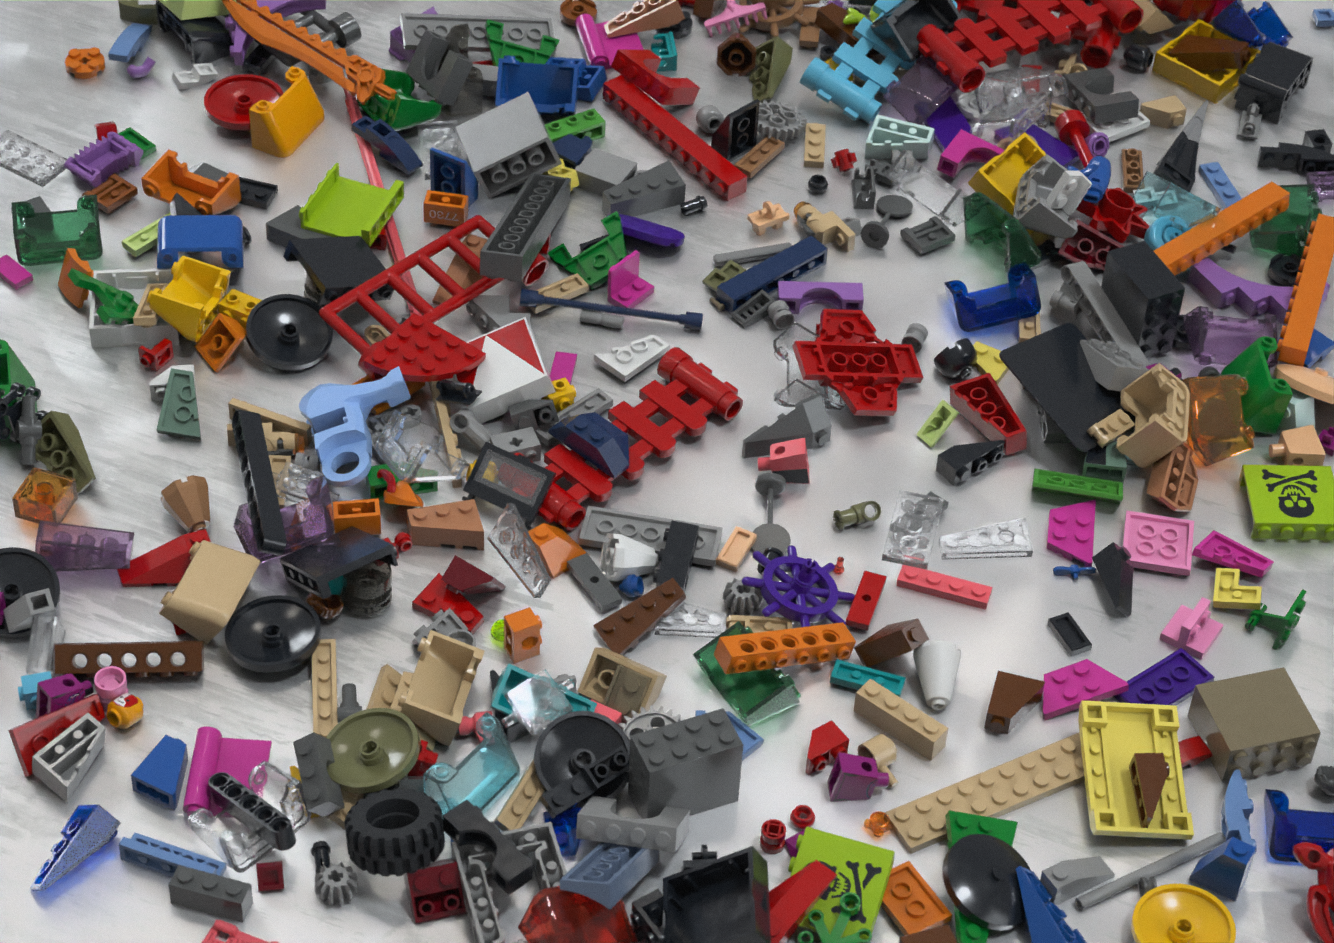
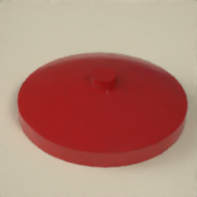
M251 74L229 76L217 81L207 90L204 96V108L209 119L221 127L232 130H251L249 109L261 100L275 103L283 95V91L274 81L262 76Z

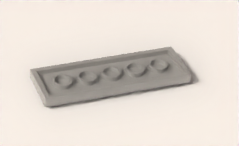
M588 506L579 536V544L602 548L603 542H608L610 539L605 538L607 533L622 534L654 548L655 553L659 557L660 549H665L666 542L663 541L665 529L670 528L673 519ZM673 520L699 526V538L692 563L714 567L723 527Z

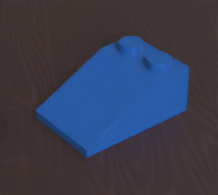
M432 147L430 149L431 191L468 195L469 208L478 199V180L468 162Z

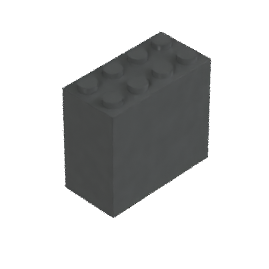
M724 708L630 736L628 794L641 819L658 816L666 806L688 809L691 816L738 801L743 743Z

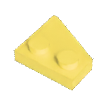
M976 341L973 345L977 352L975 367L982 375L990 373L998 385L1009 370L999 357L1001 351Z

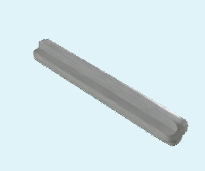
M783 243L716 254L713 256V262L716 267H720L730 260L738 264L768 259L791 247L792 244Z

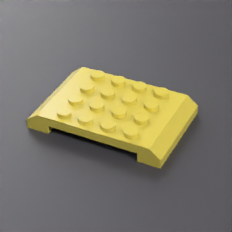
M1081 701L1078 723L1089 823L1092 833L1094 835L1191 840L1194 836L1191 813L1187 811L1177 731L1180 727L1177 706ZM1134 753H1163L1165 762L1169 764V777L1166 778L1148 828H1141L1129 764Z

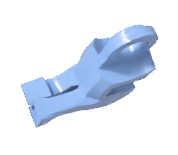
M399 366L392 369L380 380L355 385L320 384L302 397L299 403L300 412L307 419L306 423L311 425L315 449L322 465L324 477L334 487L353 486L362 481L371 469L372 439L366 424L371 409L380 403H389L390 407H394L411 399ZM359 462L358 466L349 473H336L341 466L347 463Z

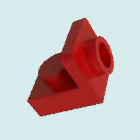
M166 338L156 344L151 350L142 345L138 348L140 363L156 372L174 358L172 341Z

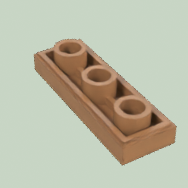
M804 6L802 16L808 18L810 24L807 26L801 24L799 46L806 48L818 47L820 27L815 24V20L817 17L816 12L820 7Z
M1134 148L1122 149L1123 191L1125 193H1133V190L1144 188L1142 150Z

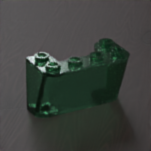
M1314 184L1278 185L1290 193L1289 207L1285 212L1263 223L1260 231L1259 227L1251 230L1249 234L1253 249L1276 255L1285 253L1284 256L1291 257L1292 253L1302 257L1304 248L1307 246L1306 241L1312 221H1317L1318 214H1322V209L1318 208L1319 194L1315 192Z
M738 621L692 655L704 674L741 720L749 727L799 704L798 698L801 695L795 688L796 684L789 674L784 675L780 669L777 671L773 668L733 674L724 673L714 656L719 638L753 633L749 626L744 628Z

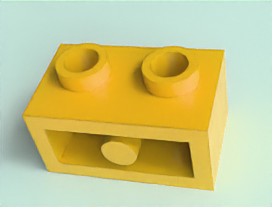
M232 288L218 303L219 313L236 319L246 330V323L251 310L262 300Z

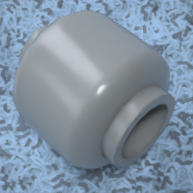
M713 105L703 106L696 114L697 124L708 134H714L724 120L723 114Z

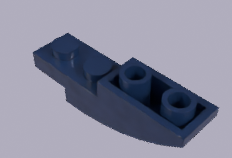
M364 116L351 124V131L380 149V156L407 175L423 166L422 161L411 146L383 120L379 119L375 122L369 117Z

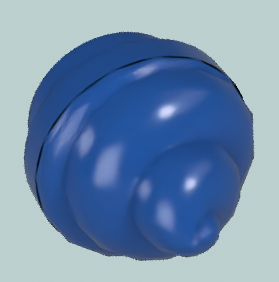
M628 575L622 584L619 585V589L628 597L636 598L638 595L643 594V580L640 576Z

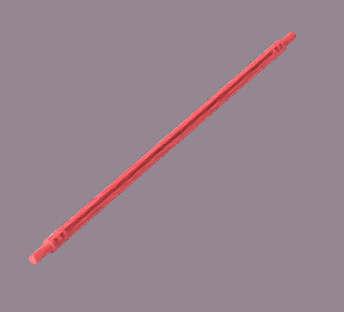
M343 88L351 122L354 123L362 118L357 98L351 96ZM355 133L370 184L385 189L371 143ZM392 215L384 227L393 260L396 264L406 258ZM410 270L399 276L417 292ZM407 302L410 315L416 313L422 316L421 313Z

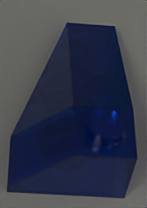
M99 804L78 806L60 832L63 835L62 840L53 844L50 850L53 854L52 858L42 864L30 889L32 891H44L107 844V842H111L117 835V828L121 822Z

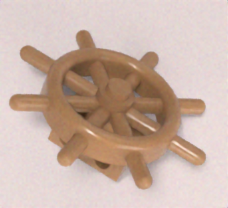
M740 0L739 5L741 6L764 3L768 17L764 19L761 11L757 12L758 22H755L752 14L748 15L749 25L744 23L738 28V32L743 34L753 27L758 30L771 31V36L774 38L779 36V29L786 28L795 22L807 26L810 24V20L802 16L804 5L818 4L821 0Z

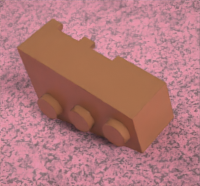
M475 499L407 510V529L412 537L413 545L441 547V544L455 545V548L463 549V546L477 547V550H484V530Z

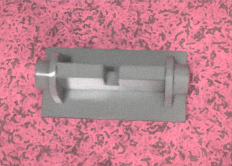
M1253 103L1248 106L1247 111H1243L1237 136L1257 139L1262 118L1257 104Z

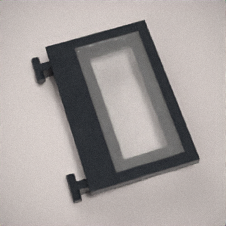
M485 442L463 489L469 495L468 497L463 496L462 500L475 499L476 496L526 519L524 523L520 522L519 526L530 531L533 529L531 524L534 523L556 473L532 463V460L520 454L519 456Z

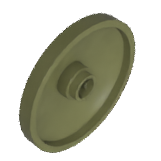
M371 708L356 712L339 722L326 737L330 739L335 760L334 763L326 766L327 772L332 781L339 784L342 790L351 793H372L394 785L409 773L420 753V738L414 723L403 713L388 708Z

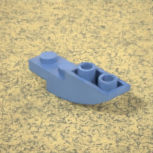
M1240 769L1234 770L1222 804L1221 831L1226 841L1234 837L1256 847L1255 839H1251L1249 822L1250 814L1254 811L1253 801L1248 798L1247 782L1245 779H1242Z

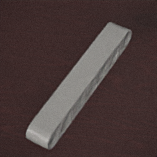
M1084 261L1063 265L1061 268L1062 279L1075 300L1079 302L1081 310L1102 343H1107V341L1117 343L1121 350L1131 353L1132 358L1142 361L1144 363L1143 366H1149L1147 358L1088 265Z

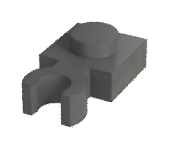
M871 159L870 165L866 164L864 170L866 172L867 166H873L875 179L890 186L896 183L903 172V169L887 162L881 165L876 159Z

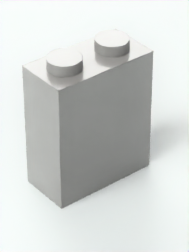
M594 148L584 157L583 162L575 168L580 184L577 187L603 196V191L633 178L637 172V163Z

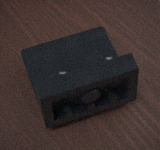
M659 889L632 902L630 935L635 943H664V936L658 930L663 926L664 896Z

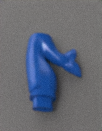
M1102 156L1093 157L1087 167L1082 170L1071 165L1067 166V170L1080 171L1092 182L1091 187L1083 198L1084 201L1098 203L1102 200L1111 177V163L1107 158Z

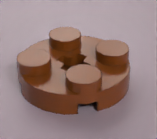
M565 0L560 5V21L576 27L575 20L582 14L591 15L594 21L597 19L596 4L591 0Z

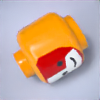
M129 693L115 698L107 706L106 717L113 727L127 729L136 724L143 717V702L140 698Z

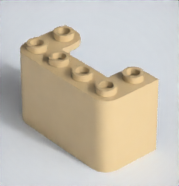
M1160 363L1121 390V406L1124 410L1129 411L1135 416V430L1129 437L1126 435L1120 436L1117 439L1116 448L1121 454L1134 461L1138 467L1145 469L1187 441L1189 389L1183 381Z

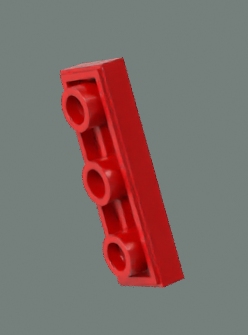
M864 570L846 618V625L868 631L887 576Z

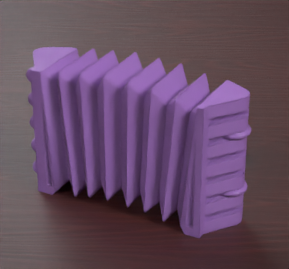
M108 132L107 138L102 136V141L96 139V144L89 142L90 148L84 146V151L79 149V155L74 153L75 158L70 156L64 163V167L81 180L96 188L102 182L104 183L106 179L108 180V177L112 174H119V170L124 172V168L129 170V165L133 167L138 166L144 151L136 144L125 139L124 136H120L116 132Z

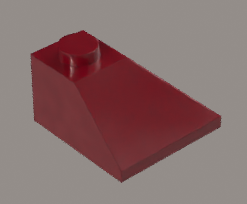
M456 555L441 578L442 581L447 583L445 588L455 594H458L459 591L466 595L502 591L506 587L493 576Z

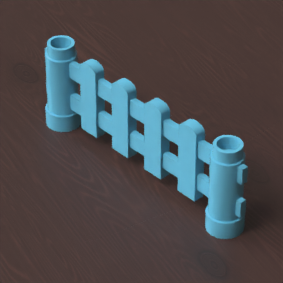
M877 0L872 11L879 14L878 19L903 0ZM952 0L953 4L957 9V3L954 0ZM864 17L852 33L854 37L859 39L856 45L851 47L843 42L834 53L832 60L839 64L836 70H832L830 65L816 57L802 75L800 84L813 92L816 91V96L826 103L831 101L844 109L843 114L852 120L862 119L871 124L882 108V104L874 99L878 91L885 95L894 92L898 84V77L893 74L898 66L906 70L911 69L917 59L911 63L908 61L904 62L874 34L870 28L873 22ZM872 48L886 57L880 65L866 57ZM852 73L866 82L862 88L848 80Z

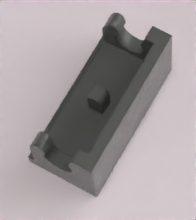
M867 166L866 174L860 175L859 167H857L854 172V180H851L854 209H874L876 196L873 166Z

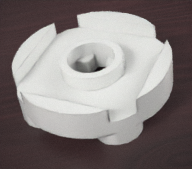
M973 90L972 92L962 93L959 96L957 106L964 117L970 119L972 123H980L981 120H987L996 114V99L987 92L981 91V94Z

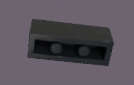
M672 520L670 528L665 529L663 541L666 542L665 549H660L658 562H661L660 569H655L653 583H656V587L674 578L685 593L699 538L698 525Z

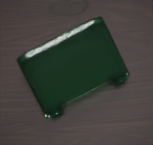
M975 192L963 198L966 241L970 244L974 243V240H983L985 245L992 242L998 244L1008 252V263L1005 264V272L1010 276L1041 263V251L1019 220L981 192Z
M97 194L80 197L77 201V209L35 213L33 205L29 202H11L13 236L17 260L21 265L36 266L63 263L67 248L76 249L78 257L84 261L95 260L101 257L103 248Z

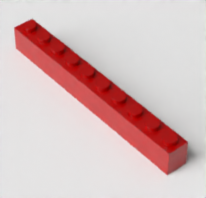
M620 75L603 83L602 95L607 103L641 129L655 143H658L667 153L675 157L693 174L698 176L705 184L709 185L718 195L729 201L746 192L747 176L631 81Z

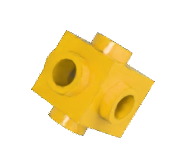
M565 377L552 381L555 392L541 398V400H553L556 412H559L574 403L576 390Z

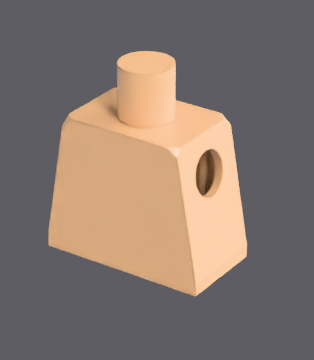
M1313 425L1282 431L1278 444L1269 445L1270 457H1281L1284 465L1323 466L1326 456Z

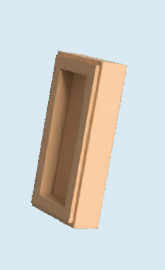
M736 526L716 558V564L737 572L755 543L757 534Z

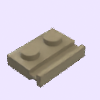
M618 665L602 704L621 712L622 720H624V716L631 718L632 710L637 713L639 712L651 678L628 669L623 665Z

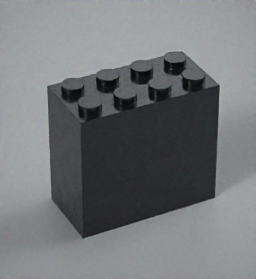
M1145 241L1108 251L1101 284L1103 291L1147 359L1170 352L1185 287Z

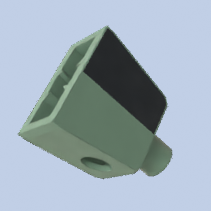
M1112 441L1103 448L1098 445L1088 450L1082 476L1124 483L1127 463L1125 455L1121 454L1116 448L1117 442Z

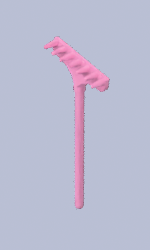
M726 0V9L720 15L706 20L704 24L709 36L713 37L711 29L713 26L716 27L719 34H722L720 24L725 23L727 30L731 31L729 21L734 20L736 27L740 28L739 18L743 17L746 25H749L748 15L752 14L755 22H758L757 12L761 11L764 19H767L764 3L741 6L736 4L735 0Z

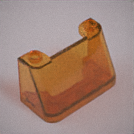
M1233 374L1190 377L1181 380L1186 384L1190 392L1187 443L1205 467L1254 448V430L1251 426L1246 425L1243 418L1241 396L1246 395V389L1249 388L1245 377Z

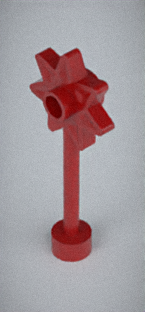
M1067 110L1056 118L1054 128L1061 142L1068 146H1074L1083 167L1086 168L1093 158L1085 141V138L1089 135L1090 127L1082 112ZM1107 188L1102 200L1098 203L1087 202L1082 199L1076 208L1077 211L1091 218L1088 226L1097 231L1112 235L1121 244L1125 243L1129 235L1144 239L1146 230L1149 227L1143 220L1148 209L1145 206L1135 204L1134 199L1121 188Z

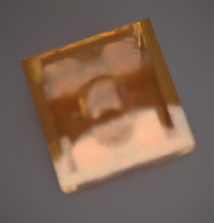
M33 467L12 497L15 517L57 529L78 499L76 480Z

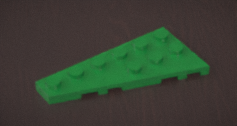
M949 810L945 815L948 850L958 840L972 834L990 835L1012 846L1018 822ZM954 904L957 943H986L990 929L968 919Z

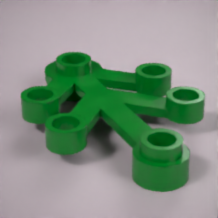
M847 892L841 896V913L831 934L828 932L824 923V915L820 910L815 909L808 914V923L816 929L821 943L872 942V933L867 928L859 929L857 933L841 938L850 917L857 914L860 910V897L853 892ZM851 904L854 908H847L845 906ZM814 916L820 917V920L814 921L811 918ZM802 931L798 935V943H814L813 934L809 931ZM867 935L869 938L863 940L860 938V936ZM807 937L810 941L803 942L801 939Z

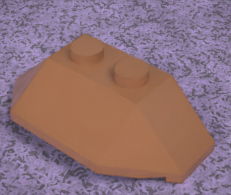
M1184 442L1153 464L1146 491L1151 498L1173 511L1190 512L1196 493L1198 475L1192 458L1193 450L1189 445Z

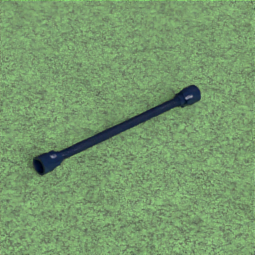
M521 289L520 306L537 307V305L545 303V305L567 306V308L602 311V313L610 312V314L632 315V317L640 316V318L667 320V322L675 321V323L684 325V328L701 330L703 313L686 311V314L672 315L669 313L664 314V312L656 313V311L650 310L648 312V310L621 308L620 306H607L605 304L599 305V303L591 304V302L556 299V297L548 298V296L545 297L542 294H538L539 291Z

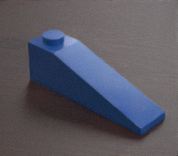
M1018 866L1016 872L1032 943H1086L1078 929L1072 930L1064 919L1067 917L1065 912L1050 902L1052 895L1036 874L1029 869Z

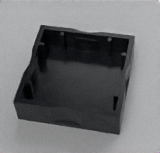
M753 846L720 857L709 864L692 867L663 878L664 943H771L768 863Z

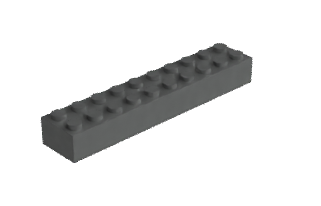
M531 173L481 249L480 275L490 279L499 277L506 278L512 282L522 281L570 202L571 178Z

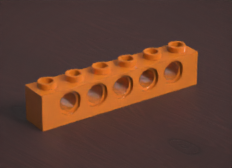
M844 622L720 637L714 656L725 674L836 661L837 659H849L856 641Z

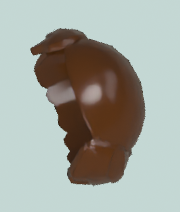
M310 593L306 599V603L316 611L319 618L324 620L334 619L342 612L344 606L340 595L333 594L322 599Z

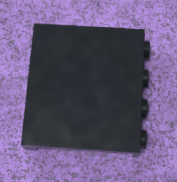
M361 236L290 239L283 255L287 262L299 261L322 293L318 301L319 305L331 303L386 270ZM386 284L368 296L374 301L390 300L394 289L389 284Z
M353 526L279 558L286 580L322 599L332 596L328 584L329 581L377 559L395 567L398 566L396 560L398 554L393 544Z

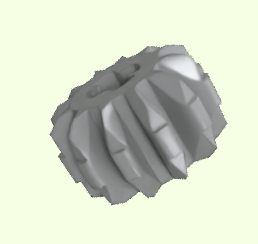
M734 578L732 583L727 582L723 592L726 609H731L732 614L738 612L740 615L744 613L751 615L753 611H758L763 598L760 588L745 586L742 584V580Z
M342 861L338 866H334L330 862L329 868L321 866L320 873H317L315 876L314 888L316 895H319L321 902L328 900L330 906L334 902H338L342 906L343 900L351 901L352 895L356 894L358 890V877L356 873H353L351 866L344 867Z

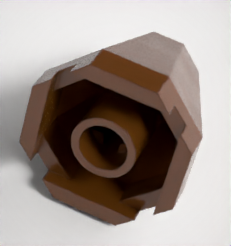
M733 33L718 46L717 66L727 76H733L732 74L745 76L755 67L756 48L743 34Z

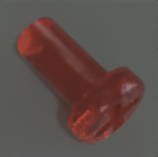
M843 557L837 558V563L833 570L835 574L840 575L844 572Z

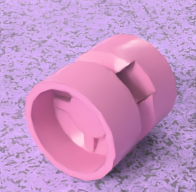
M107 666L100 669L94 676L96 694L99 696L104 711H107V706L112 700L122 694L129 693L126 674L119 667Z

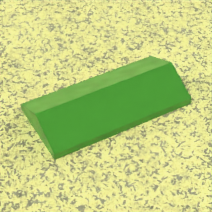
M1034 469L1031 490L1121 504L1123 500V482Z

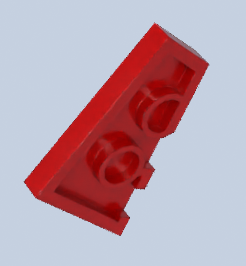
M438 573L412 601V608L431 618L441 609L445 612L450 608L466 625L467 631L474 634L484 623V616L460 593L455 594L446 589L447 583L441 580L442 575Z

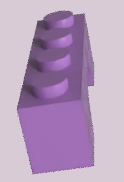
M778 281L777 301H785L792 314H799L804 307L815 303L827 304L835 309L863 311L862 283Z

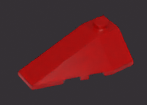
M206 529L181 535L117 567L122 586L151 587L156 583H167V586H175V583L180 582L192 561L190 560L191 554L189 550L196 541L200 543L202 540L211 542Z
M815 860L769 891L771 943H786L837 877L835 872L818 860Z

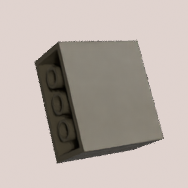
M1284 667L1195 685L1187 715L1197 735L1202 738L1213 756L1210 757V760L1222 782L1229 781L1234 770L1239 769L1242 778L1253 775L1259 776L1272 771H1282L1296 766H1306L1312 762L1321 734Z

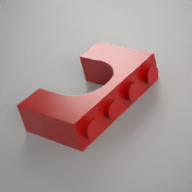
M643 49L617 50L611 67L661 105L694 104L700 87L688 78H670L657 74L661 58L652 51Z

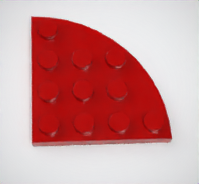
M413 313L363 360V367L386 376L392 369L399 366L405 381H441L453 378L454 374L471 371L485 360L486 353L418 314Z

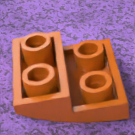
M67 248L58 286L73 305L77 308H82L84 300L88 299L89 290L75 286L67 274L71 268L91 277L94 276V272L91 270L88 261L81 260L78 257L76 249Z

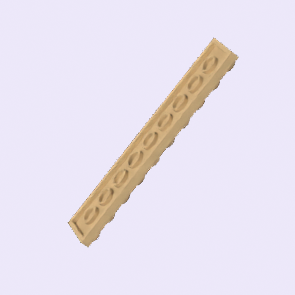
M1080 732L885 812L884 819L907 851L912 854L947 839L945 815L949 810L998 818L1084 782Z

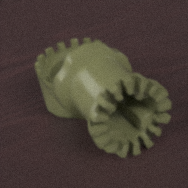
M875 501L855 504L850 509L834 511L833 518L835 519L833 521H836L834 524L838 530H843L845 526L852 524L860 525L875 521L881 515V507ZM867 505L873 506L875 510L871 518L865 514V507Z

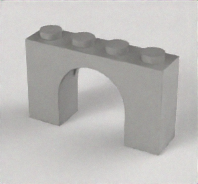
M592 796L577 815L576 838L675 853L689 832L690 810L666 806L658 816L653 818H627L616 815L617 799Z

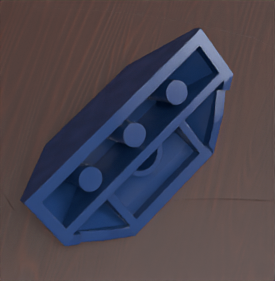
M596 412L563 418L548 430L550 435L613 479L629 468L628 434Z

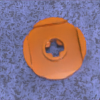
M96 47L90 49H71L65 59L66 71L68 74L71 72L78 79L96 77L97 72L100 70L103 72L105 69L104 56L100 53V49Z

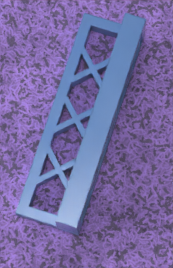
M134 833L131 839L123 837L119 843L121 860L173 877L178 865L222 876L227 868L224 862L138 833Z

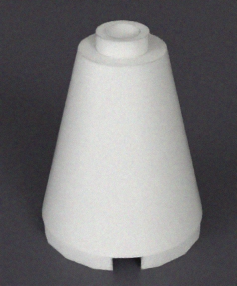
M933 640L930 641V645L923 647V644L914 649L913 658L927 705L934 710H942L951 703L961 650L960 648L956 649V644L952 642Z

